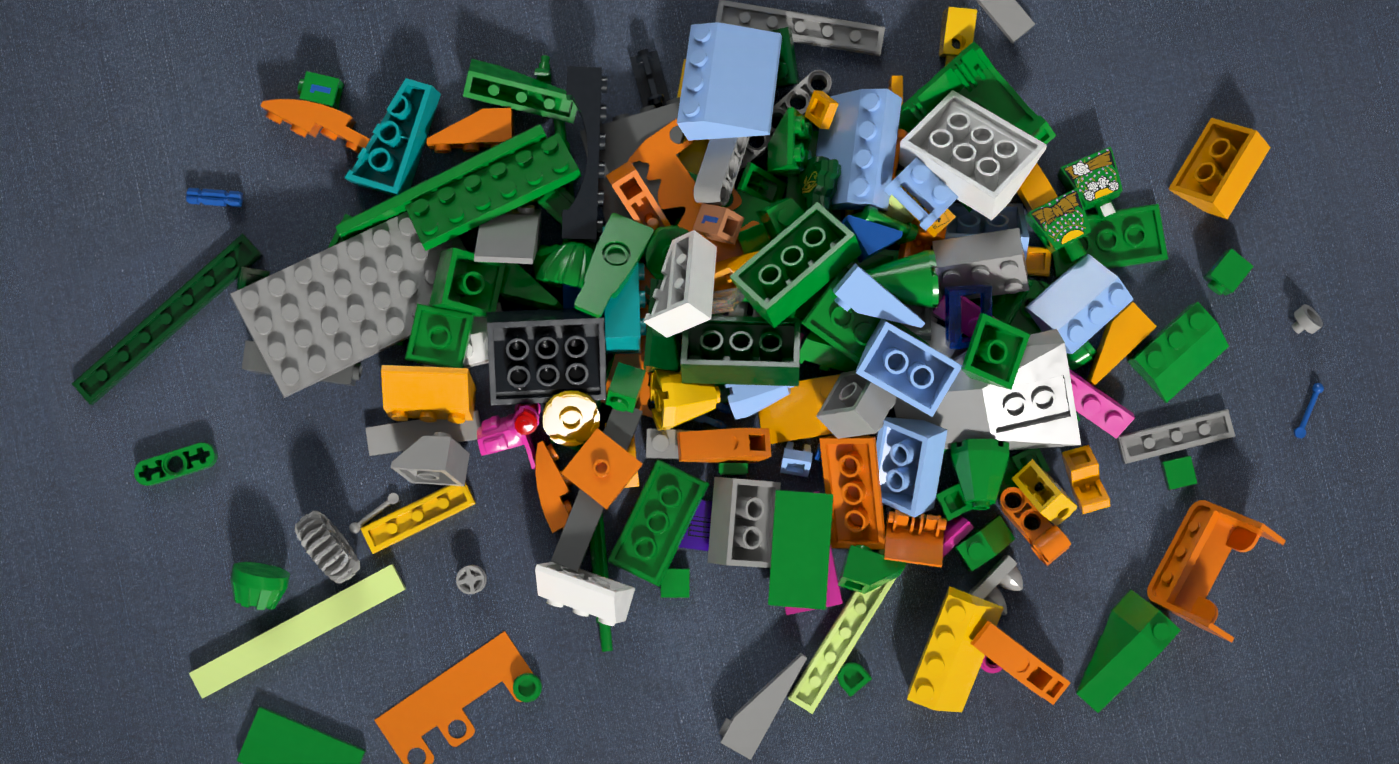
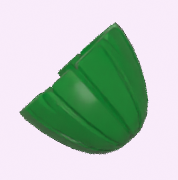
M575 240L563 243L541 265L536 281L562 290V283L573 287L578 286L582 289L594 249L586 243Z

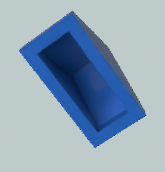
M848 215L841 222L857 238L862 252L857 257L859 263L892 246L903 234V231Z

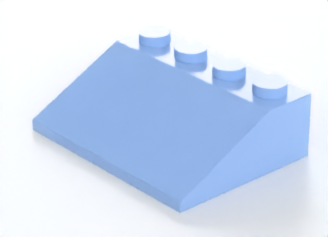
M719 22L691 25L677 124L688 141L770 135L782 42L781 33Z
M859 89L830 96L839 104L830 128H819L816 156L836 159L841 165V175L837 181V191L832 198V210H863L866 205L876 207L878 211H888L890 196L883 190L892 181L902 98L889 89Z

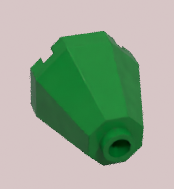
M966 439L962 440L961 447H957V442L951 443V461L966 504L972 505V509L975 510L989 509L990 505L996 503L1009 462V443L1003 442V447L998 446V440Z

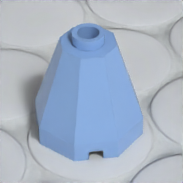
M725 384L726 388L729 387L730 390L728 400L735 419L754 415L791 394V388L795 387Z

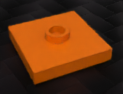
M597 428L561 474L607 510L643 463Z

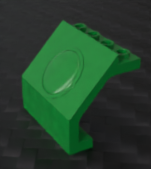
M974 41L901 106L898 129H903L910 133L954 90L1045 144L1049 143L1056 136L1047 121L1041 115L1038 116L1023 101ZM959 201L969 212L973 210L971 207Z

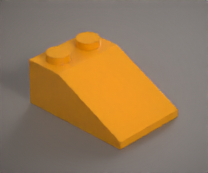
M840 374L799 381V386L791 388V394L759 411L760 427L769 428L770 444L833 435L816 416Z

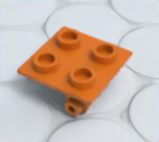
M897 509L894 512L889 511L887 513L884 559L942 567L943 538L947 519L941 518V515H927L924 518V513L920 517H912Z

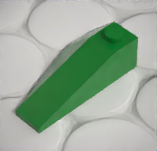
M1130 589L1111 610L1103 634L1100 635L1097 642L1098 646L1091 661L1088 663L1076 694L1093 710L1099 713L1166 648L1181 629L1160 610Z

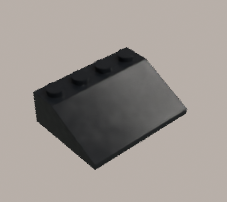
M575 308L486 312L491 405L547 403L554 395L564 391H579L587 394L593 400H607L604 313L600 318H596Z

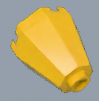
M655 370L654 373H651L650 401L655 402V408L652 409V417L657 430H669L716 409V403H720L719 387L714 384L682 383L681 372Z

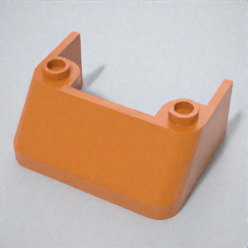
M1199 500L1191 505L1148 585L1147 595L1151 601L1164 609L1232 643L1234 637L1214 625L1218 617V608L1213 602L1206 599L1210 589L1232 549L1238 552H1248L1255 547L1260 536L1284 545L1286 540L1261 522L1206 500Z

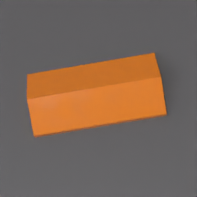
M835 435L819 438L825 494H834L831 547L849 549L851 545H864L870 549H885L886 534L876 437L861 435L837 439Z

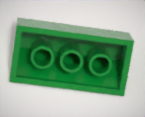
M817 202L736 270L730 278L756 312L775 328L861 255L862 252L855 234Z

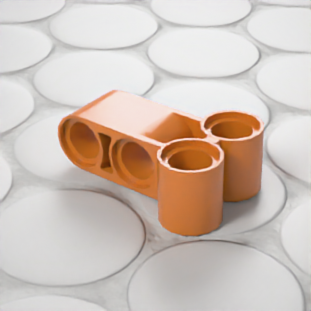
M1009 487L1002 492L999 501L1000 509L1031 544L1030 547L1046 566L1069 549L1071 542L1056 525H1052L1036 509L1020 488ZM1009 495H1015L1020 499L1021 504L1019 507L1012 509L1005 504L1004 499ZM1031 516L1038 519L1040 524L1038 529L1032 531L1028 530L1023 522L1025 518Z

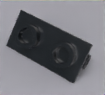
M648 49L640 50L637 52L638 55L630 57L643 108L655 105L656 108L666 106V102L670 100L657 50L651 52Z

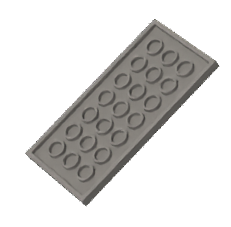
M405 212L237 290L230 295L283 398H286L410 338L417 304L429 306L440 252L453 247L464 251L467 250L460 237L456 236L425 251L408 213Z

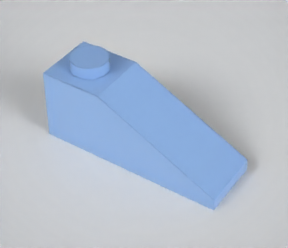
M856 263L833 288V292L837 296L834 301L847 312L852 308L860 314L920 328L925 325V322Z

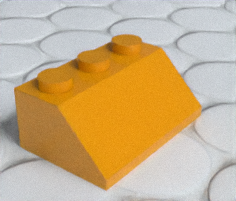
M1211 118L1168 189L1202 211L1228 219L1271 147L1257 130Z
M382 365L383 408L391 419L407 421L408 418H417L423 422L430 423L436 422L437 419H442L456 424L464 423L465 420L473 421L476 386L468 368Z

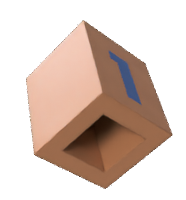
M702 203L692 230L711 240L735 245L744 217L728 208Z

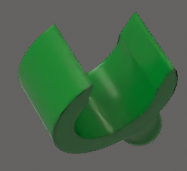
M543 55L541 56L539 68L535 69L534 75H537V80L551 85L550 57Z

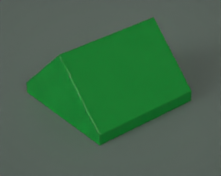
M980 313L961 370L971 379L1012 390L1030 334L984 313Z

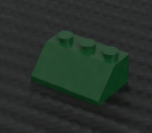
M651 278L648 309L650 314L656 301L652 297L654 290L660 289L663 280ZM647 325L644 370L646 372L654 373L655 370L679 372V367L681 368L682 350L680 348L683 331L666 338Z

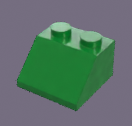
M454 247L442 250L429 306L471 313L477 317L487 318L486 312H496L506 263L474 262V253Z

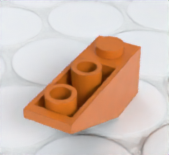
M511 108L481 109L428 137L427 145L430 149H434L435 153H450L451 149L463 148V152L469 153L479 152L480 148H492L514 137V113Z
M731 428L677 433L679 462L757 463L772 457L769 428Z

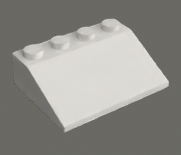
M952 90L900 141L899 164L906 168L918 157L958 196L957 200L993 220L1011 201L1046 150L1047 145Z

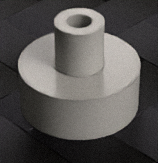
M1304 304L1294 312L1297 321L1292 324V328L1298 334L1303 330L1313 334L1323 326L1322 319L1309 305Z

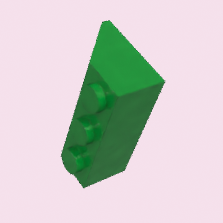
M1195 302L1185 308L1127 362L1158 396L1167 403L1224 352L1229 345L1216 320L1199 302Z

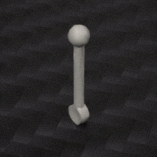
M396 493L389 494L387 501L359 522L351 523L349 526L350 532L353 534L358 533L361 526L389 505L397 504L400 500L399 495Z

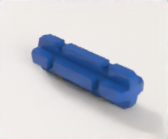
M188 188L186 201L190 204L199 205L202 202L204 205L227 206L228 204L230 207H241L243 204V193L239 191H229L228 193L226 190L203 189L201 191L199 188Z

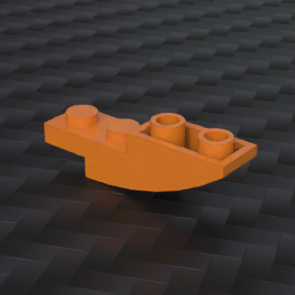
M275 99L262 101L260 105L267 112L266 117L278 124H281L282 121L292 125L291 131L304 138L307 134L316 138L319 130L322 128L320 132L322 135L333 141L337 137L346 141L345 147L358 154L370 141L369 138L352 130L356 121L350 115L323 104L294 99Z
M545 441L537 443L536 451L537 490L545 518L552 533L564 529L573 506L570 501H563L562 496L571 492L569 485L573 483L561 474L563 470L560 471L555 462L559 459V456L553 445L547 446Z
M990 621L986 622L970 643L1052 705L1055 704L1071 683Z

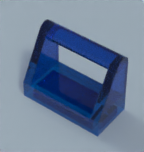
M992 285L945 287V344L949 349L968 348L972 338L961 337V296L980 294L981 313L992 317Z

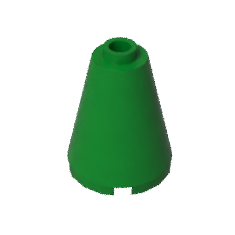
M926 250L864 270L905 305L937 308L939 303L938 275H936L935 267H932L937 266L934 250Z

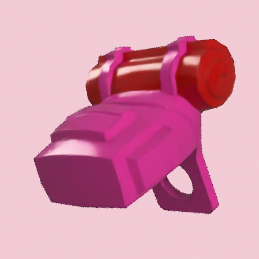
M516 404L515 413L502 418L496 415L482 421L481 426L477 429V440L481 456L525 445L531 468L535 469L536 452L530 433L534 432L539 425L541 404Z

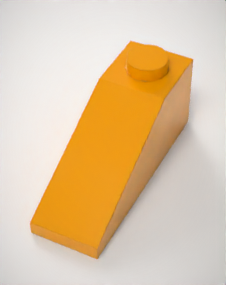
M1134 302L1129 303L1106 324L1097 354L1094 357L1086 380L1093 386L1157 327Z

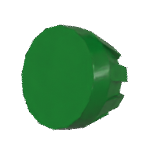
M234 563L230 577L234 602L240 603L241 606L247 608L255 606L256 610H265V607L270 610L275 609L288 587L290 573L282 568L262 563Z

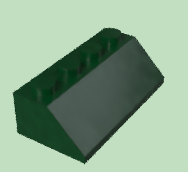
M711 316L710 320L684 330L681 351L682 383L799 386L801 318H786L777 327L773 328L763 317Z

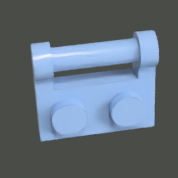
M918 157L883 190L887 195H893L921 222L919 225L925 231L958 198ZM902 185L917 201H919L930 212V214H928L900 186Z

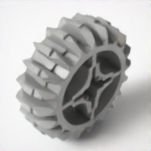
M312 511L295 524V533L301 541V545L307 551L306 553L310 555L319 569L329 576L331 580L339 584L343 583L360 570V561L353 548L324 514L319 511Z

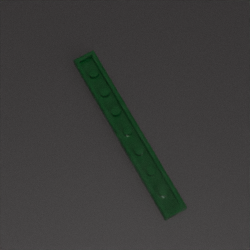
M242 233L71 384L90 405H94L238 278L239 267H251L263 256L262 253Z

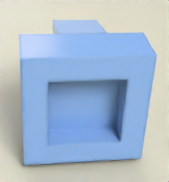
M788 441L786 448H784L780 473L808 477L813 455L811 453V446L805 444L803 451L793 450L794 442Z

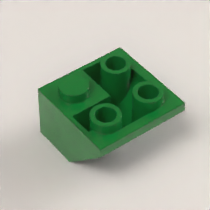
M794 107L787 109L768 143L767 172L775 177L797 176L807 168V160L812 158V153L809 150V140L813 136L812 124Z

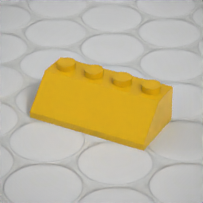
M949 586L908 689L907 700L936 711L962 712L985 656L970 643L987 621L997 626L1004 607Z

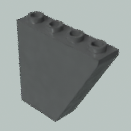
M680 97L667 101L666 106L656 108L655 105L640 109L639 114L629 116L628 113L620 114L613 117L612 122L605 124L600 122V133H606L605 150L599 151V161H605L604 179H599L598 190H604L602 211L606 224L612 213H617L633 220L606 175L628 162L629 158L646 139L678 118ZM679 126L673 127L670 131V139L676 144L683 143L684 133ZM582 130L580 134L587 155V136L585 130ZM640 161L632 163L659 205L658 189L661 179H646L649 163ZM661 209L665 215L666 209Z

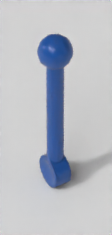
M1315 383L1312 387L1313 394L1300 426L1295 428L1293 432L1296 438H1304L1306 436V424L1318 395L1324 390L1321 383Z

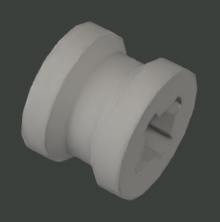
M476 565L462 568L456 577L458 588L466 594H475L481 591L487 583L485 571Z

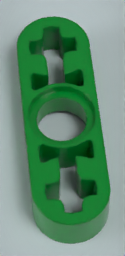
M197 443L139 462L135 467L134 476L137 482L142 485H157L212 467L218 459V453L211 444ZM201 448L204 451H209L210 456L206 457V463L203 460L190 462L189 457L201 454ZM174 456H179L183 460V468L177 473L169 468V461ZM147 465L153 469L162 467L164 473L157 472L152 474V480L149 477H143V472L147 471Z

